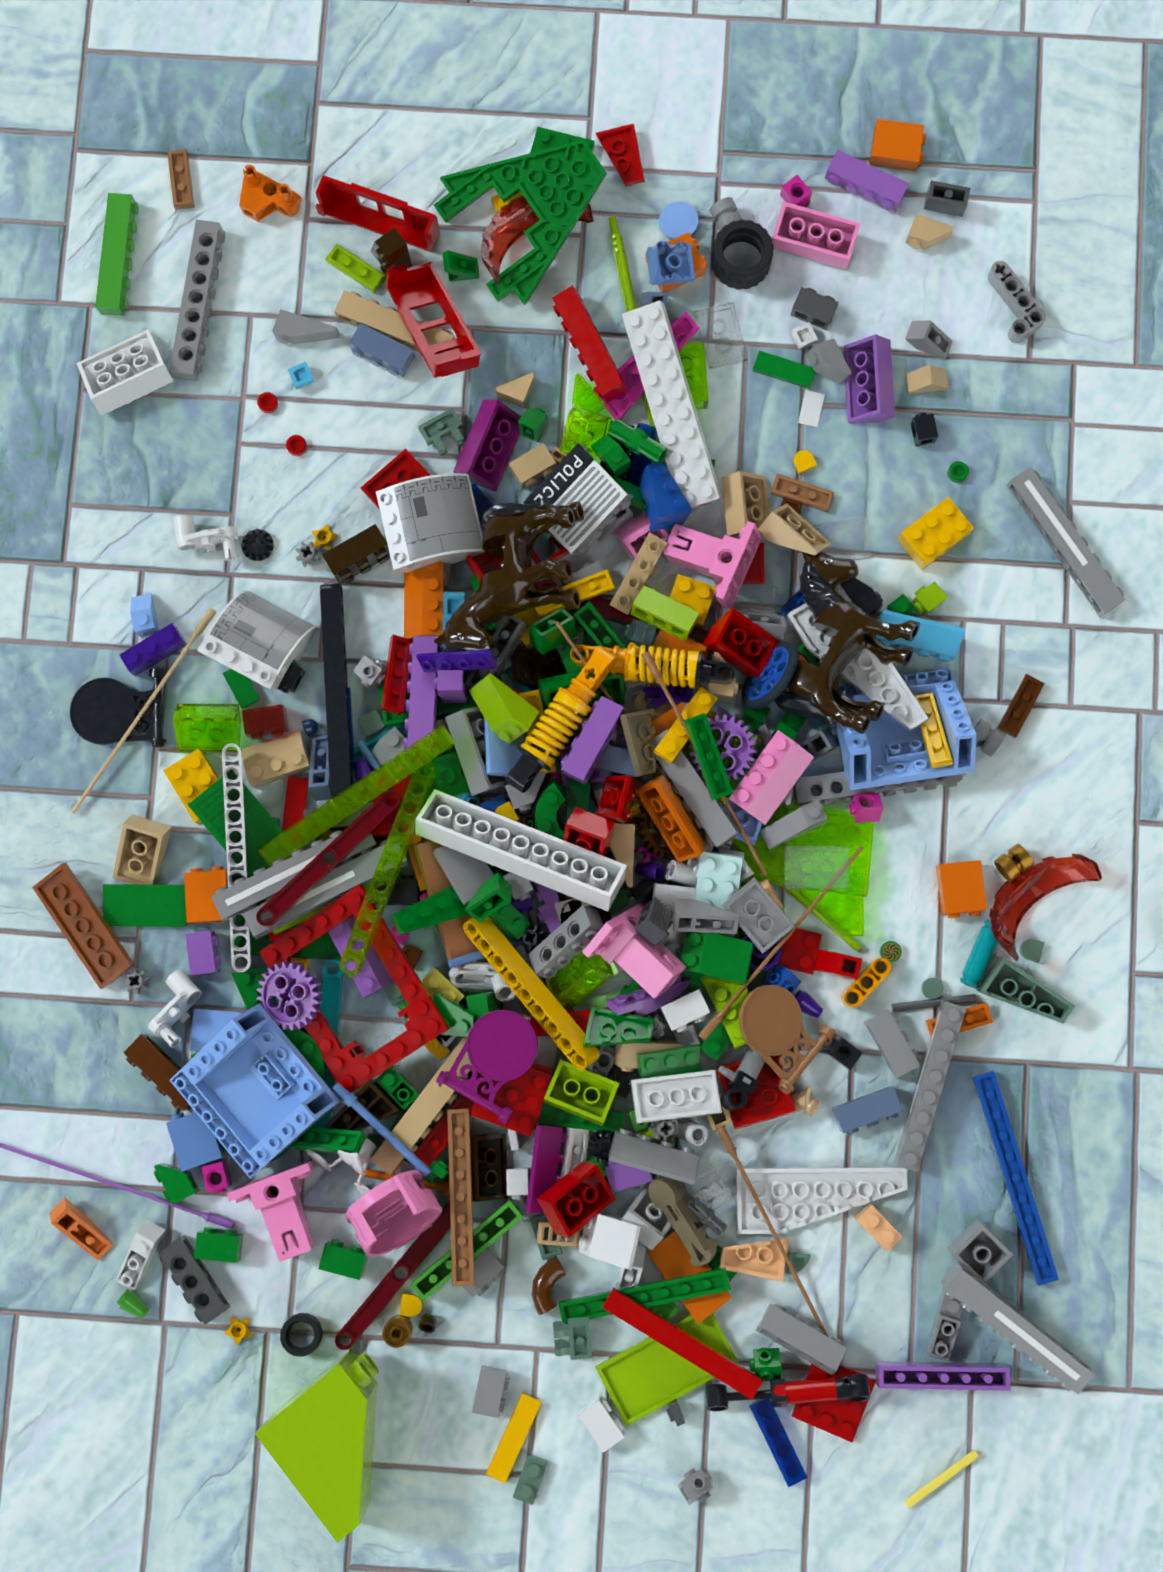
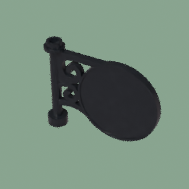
M149 669V678L153 679V689L144 692L131 690L120 681L112 678H97L85 683L75 693L70 705V719L73 728L79 736L94 744L109 745L119 742L137 717V712L140 713L142 710L140 707L141 702L149 700L148 697L153 694L165 677L166 669ZM162 688L154 698V705L145 711L134 727V730L139 733L146 732L148 729L146 723H142V728H139L140 721L146 720L150 725L149 732L141 736H128L125 742L150 741L152 747L165 746L164 743H167V740L162 739Z

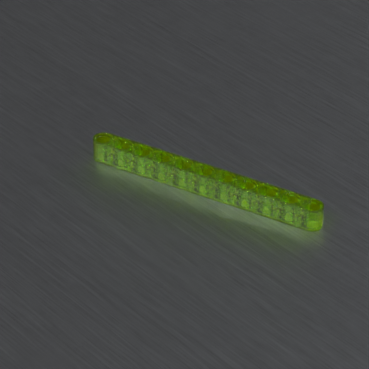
M444 725L437 727L259 848L258 852L269 867H272L273 862L281 858H287L293 852L299 850L455 744L454 739Z
M422 760L415 767L340 960V968L348 978L357 977L363 968L414 835L416 818L425 805L434 783L435 769L433 763L429 760ZM423 769L431 770L428 775L420 774ZM416 788L424 789L421 794L413 793ZM413 806L416 808V811L413 813L406 812L408 807ZM401 826L409 827L408 831L404 833L398 831ZM394 845L402 846L398 852L391 851ZM387 864L394 865L391 871H385L383 868ZM384 883L387 887L383 891L376 890L378 884ZM371 903L379 904L378 909L374 911L369 910L368 907ZM369 922L372 924L369 930H361L363 923ZM362 942L364 947L361 950L356 951L353 949L355 943ZM349 962L356 963V967L352 971L345 970V966Z

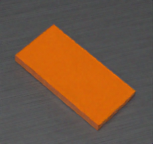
M676 1231L658 1243L652 1250L646 1252L665 1279L712 1270L708 1263L702 1267L691 1264L689 1260L692 1257ZM728 1291L681 1301L697 1324H699L728 1302L732 1296Z

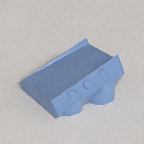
M659 241L655 246L647 248L646 257L650 277L649 283L651 285L695 281L690 243L677 242L675 245H669L666 241Z

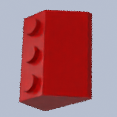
M731 608L710 628L702 645L712 652L719 653L723 660L730 663L747 677H757L761 675L763 669L768 664L779 641L735 608Z

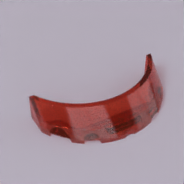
M524 196L512 200L510 204L503 206L491 218L492 222L487 229H484L482 234V261L496 284L500 283V266L508 249L517 239L525 234L524 231L540 220ZM588 204L578 221L587 223L594 221L590 204Z
M1072 854V857L1062 858L1047 857L1042 859L1043 862L1030 867L1025 872L1020 871V876L1012 882H1005L994 897L993 908H990L991 929L996 941L1015 961L1019 960L1015 947V936L1019 923L1025 913L1038 900L1056 889L1079 882L1100 881L1102 875L1095 861L1081 854Z

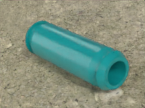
M986 920L984 922L985 925L981 927L963 969V977L960 978L961 983L975 989L979 987V982L983 980L1000 940L1001 931H1003L1001 924L991 920Z

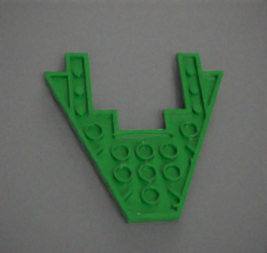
M583 139L442 176L440 180L449 193L436 202L434 207L447 223L493 187L504 203L521 191L540 219L524 231L534 249L486 285L498 302L515 291L521 302L525 305L607 173Z

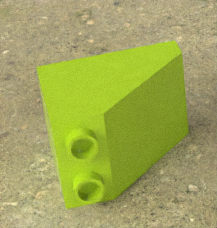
M352 1349L271 1414L255 1433L337 1543L359 1526L370 1504L378 1386L377 1381L373 1377L379 1373V1369L366 1352L363 1351L357 1356Z

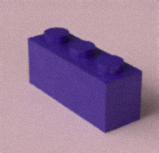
M171 623L119 654L128 671L132 675L137 676L181 650L187 643L179 629Z

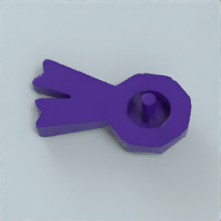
M671 683L667 688L673 701L677 704L688 702L693 694L692 688L689 685L681 687L680 684L673 686ZM645 687L643 689L646 693L645 698H654L649 702V705L653 706L654 710L669 702L662 688Z

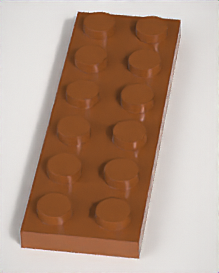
M67 863L59 865L32 887L100 989L106 988L135 965Z

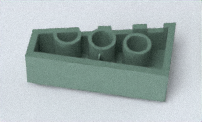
M1001 956L977 989L979 993L1061 1023L1065 1022L1075 1005Z

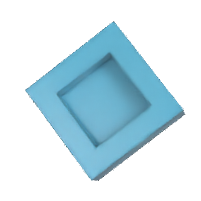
M306 362L288 369L297 390L315 382Z

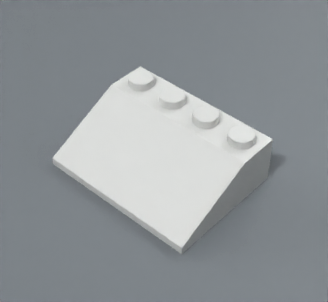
M149 329L76 363L89 397L101 416L173 382L172 376Z

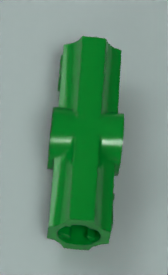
M619 419L613 421L609 426L608 435L623 443L634 454H641L657 464L665 459L668 451L667 447L651 439L643 430L639 428L634 429Z

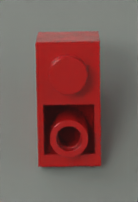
M818 950L814 970L857 980L862 958Z

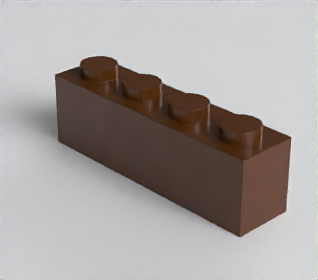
M140 1034L123 1052L127 1056L126 1061L133 1067L137 1066L141 1069V1075L149 1082L152 1080L157 1085L156 1089L163 1096L168 1095L172 1099L171 1104L177 1110H189L191 1106L170 1082V1079L181 1067L147 1034Z

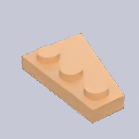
M789 1238L780 1239L787 1253ZM771 1240L722 1247L719 1268L726 1267L727 1271L783 1281L786 1261L776 1241Z

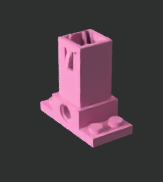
M749 521L740 531V540L724 535L723 539H719L675 524L663 554L670 564L712 578L717 585L715 590L717 600L723 609L732 608L762 536L756 524Z
M639 903L607 921L582 953L588 958L594 954L600 955L609 964L615 961L655 999L669 989L686 969V966L660 941L653 946L635 930L641 909L644 907L642 903Z
M312 1159L236 1187L226 1193L229 1202L236 1200V1203H239L251 1197L255 1210L261 1209L280 1262L308 1252L316 1245L298 1195L302 1191L299 1179L312 1174V1169L316 1167V1163ZM273 1186L278 1188L279 1194L273 1191Z

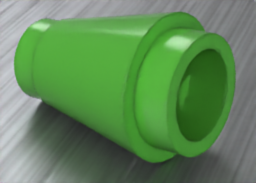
M128 1289L116 1302L120 1309L140 1319L149 1311V1308L146 1307L138 1295Z

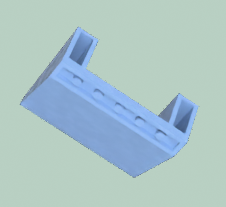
M950 668L900 676L913 696L933 692L953 759V765L931 768L920 726L909 731L883 710L878 721L874 722L871 720L863 734L856 732L852 728L843 727L839 722L835 726L850 791L975 772L976 732ZM850 683L839 684L841 692L848 698L858 702H871L868 697Z
M260 1003L233 1018L170 1079V1082L250 1179L340 1102Z

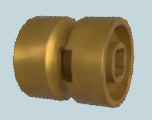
M1017 843L1008 850L1007 855L1002 854L994 860V865L1008 882H1012L1020 876V871L1025 872L1032 867L1034 861L1026 849Z
M395 1315L390 1318L382 1332L385 1343L393 1348L404 1346L413 1333V1324L406 1316Z

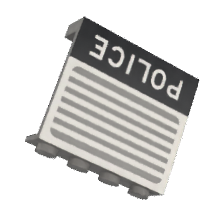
M580 443L575 445L523 502L524 504H533L541 498H546L551 505L559 506L570 505L572 502L579 501L584 511V520L582 522L575 523L573 528L565 529L556 524L548 529L571 554L577 556L583 554L588 549V544L592 540H596L601 536L602 529L606 525L612 524L617 518L616 515L619 511L626 509L631 503L630 500L634 497L632 494L627 493L589 454L590 450Z

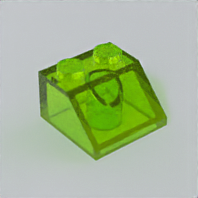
M572 407L567 417L560 453L568 454L577 443H580L590 450L589 454L592 457H598L591 448V445L608 434L611 417Z

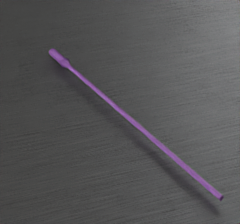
M0 1143V1148L201 1216L206 1222L209 1221L229 1229L234 1227L235 1221L212 1214V1212H200L176 1203L172 1205L171 1201L168 1202L165 1199Z

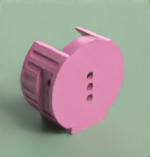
M410 1170L395 1175L368 1191L348 1208L345 1218L356 1230V1238L368 1257L379 1256L394 1249H399L432 1227V1223L441 1215L442 1208L433 1192L429 1188L426 1189L422 1182L423 1175L419 1170Z

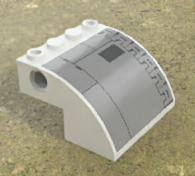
M449 473L425 476L398 483L376 492L393 570L408 573L439 561L454 564L465 560L468 555L474 557L485 553L482 530L469 474Z
M244 590L224 607L197 651L275 692L292 661L298 663L317 627Z

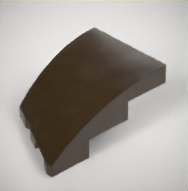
M518 644L511 656L513 681L531 688L538 689L537 680L563 675L566 672L556 649H552L542 655L536 648L530 650Z

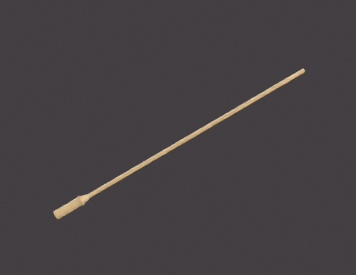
M209 608L197 627H195L192 638L71 812L73 814L82 804L192 643L208 626L217 613L215 610Z

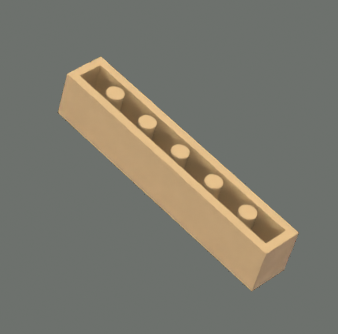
M344 290L334 311L338 320L355 327L362 323L419 352L395 308L391 306L386 308L374 299L367 300L354 291L347 292ZM416 320V322H417L418 325L427 322V321L421 322V321ZM432 328L422 331L429 346L455 339L453 333L444 328L442 330Z

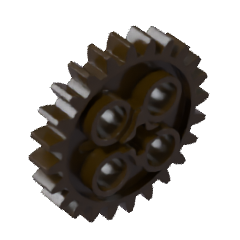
M640 806L639 810L642 813L636 815L640 822L635 823V825L640 827L636 834L642 835L638 841H645L643 849L650 848L649 854L656 853L657 858H675L657 826L655 825V828H653V820L645 806Z

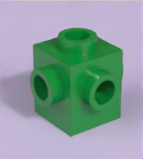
M779 1348L753 1349V1358H749L750 1372H754L763 1381L781 1379Z

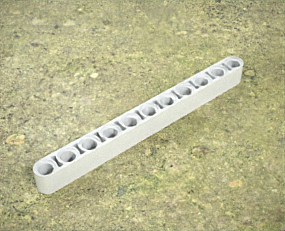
M232 743L224 746L222 750L228 888L235 885L232 881L234 873H241L243 877L248 879L242 751L238 745ZM235 747L238 750V755L235 759L227 757L226 751L228 748ZM230 768H236L239 771L237 779L230 780L227 777V772ZM231 789H237L240 792L238 800L232 801L228 798V792ZM238 810L241 814L240 820L237 822L231 821L229 819L230 811ZM232 831H239L241 833L242 839L240 842L235 843L231 841L230 834ZM233 852H240L243 856L242 862H232L231 854ZM234 917L230 918L231 964L235 971L245 972L251 965L250 929L246 922L242 926L236 925ZM237 936H244L247 941L246 945L242 947L237 946L234 941ZM238 957H245L248 963L245 967H238L235 961Z

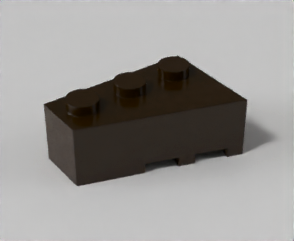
M395 227L374 242L371 253L380 263V269L386 277L388 268L399 265H406L408 268L412 267L407 243Z

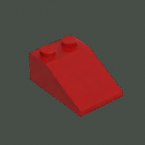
M631 776L605 777L596 815L607 818L617 824L626 823L631 814V809H629L630 803L636 794V783Z
M576 807L566 823L563 840L606 857L615 822Z

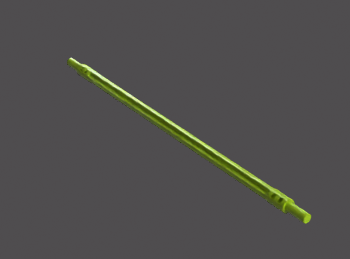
M610 216L608 218L612 234L610 239L625 311L629 312L637 309L622 234L619 233L616 216ZM644 392L643 398L653 440L660 443Z

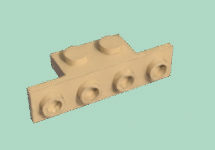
M650 532L648 533L610 606L628 615L643 586L647 587L646 580L649 576L652 577L658 567L655 564L667 544L666 541Z

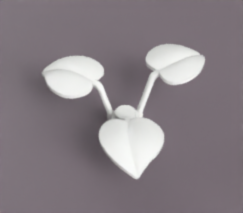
M365 1139L359 1154L338 1150L337 1153L340 1158L333 1162L326 1161L311 1150H305L318 1166L329 1172L332 1171L331 1168L343 1160L360 1174L357 1183H354L358 1192L363 1196L370 1191L369 1188L364 1186L362 1179L366 1175L365 1171L368 1164L371 1162L370 1157L378 1148L369 1139Z

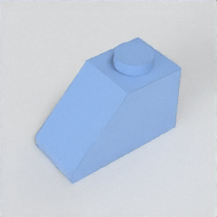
M152 593L131 597L130 614L134 632L140 637L158 632L160 629Z

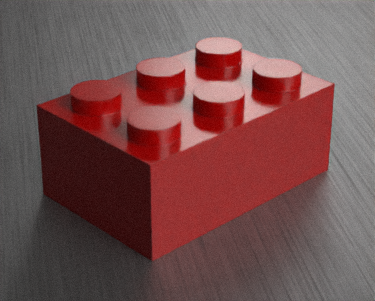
M587 1161L581 1162L537 1198L555 1234L570 1238L616 1200L598 1165Z

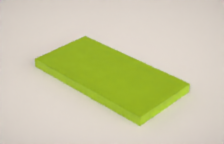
M713 1313L699 1324H697L691 1314L673 1323L739 1364ZM650 1337L595 1366L625 1426L715 1378Z

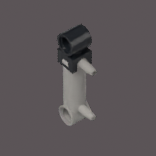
M750 1047L736 1072L724 1066H720L718 1069L719 1072L729 1079L726 1086L731 1089L724 1091L720 1098L722 1107L728 1111L745 1107L748 1102V1095L753 1093L758 1083L756 1079L765 1063L764 1059ZM732 1094L737 1098L736 1104L731 1099Z

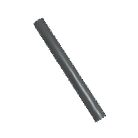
M970 994L891 1004L892 1012L940 1007L942 1000L953 1004L976 1002V995Z

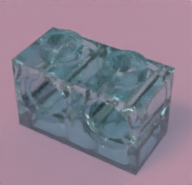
M633 619L631 625L627 624L624 633V640L627 641L626 646L628 647L629 643L633 642L637 647L645 645L648 651L649 646L653 645L657 626Z

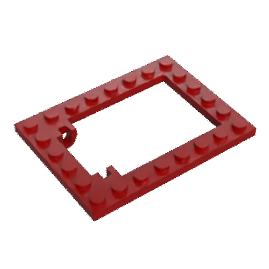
M362 884L357 885L260 951L268 967L285 961L291 963L290 957L354 915L408 1003L406 1007L397 1012L399 1017L404 1016L407 1019V1023L404 1024L407 1031L365 1057L366 1050L360 1042L354 1040L343 1047L322 1011L315 1012L317 1017L311 1019V1023L305 1025L304 1028L318 1045L322 1057L336 1081L349 1093L355 1091L369 1080L375 1078L450 1029ZM283 978V983L286 985V980ZM300 986V991L304 995V990Z

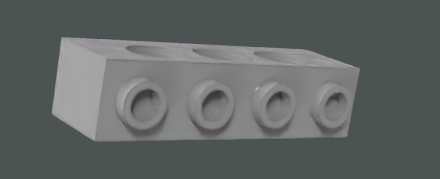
M582 905L528 954L532 969L537 976L547 979L554 977L559 970L569 964L576 955L587 947L604 926L598 910Z

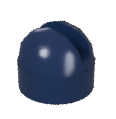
M306 719L302 721L307 737L317 732L318 723L315 720Z

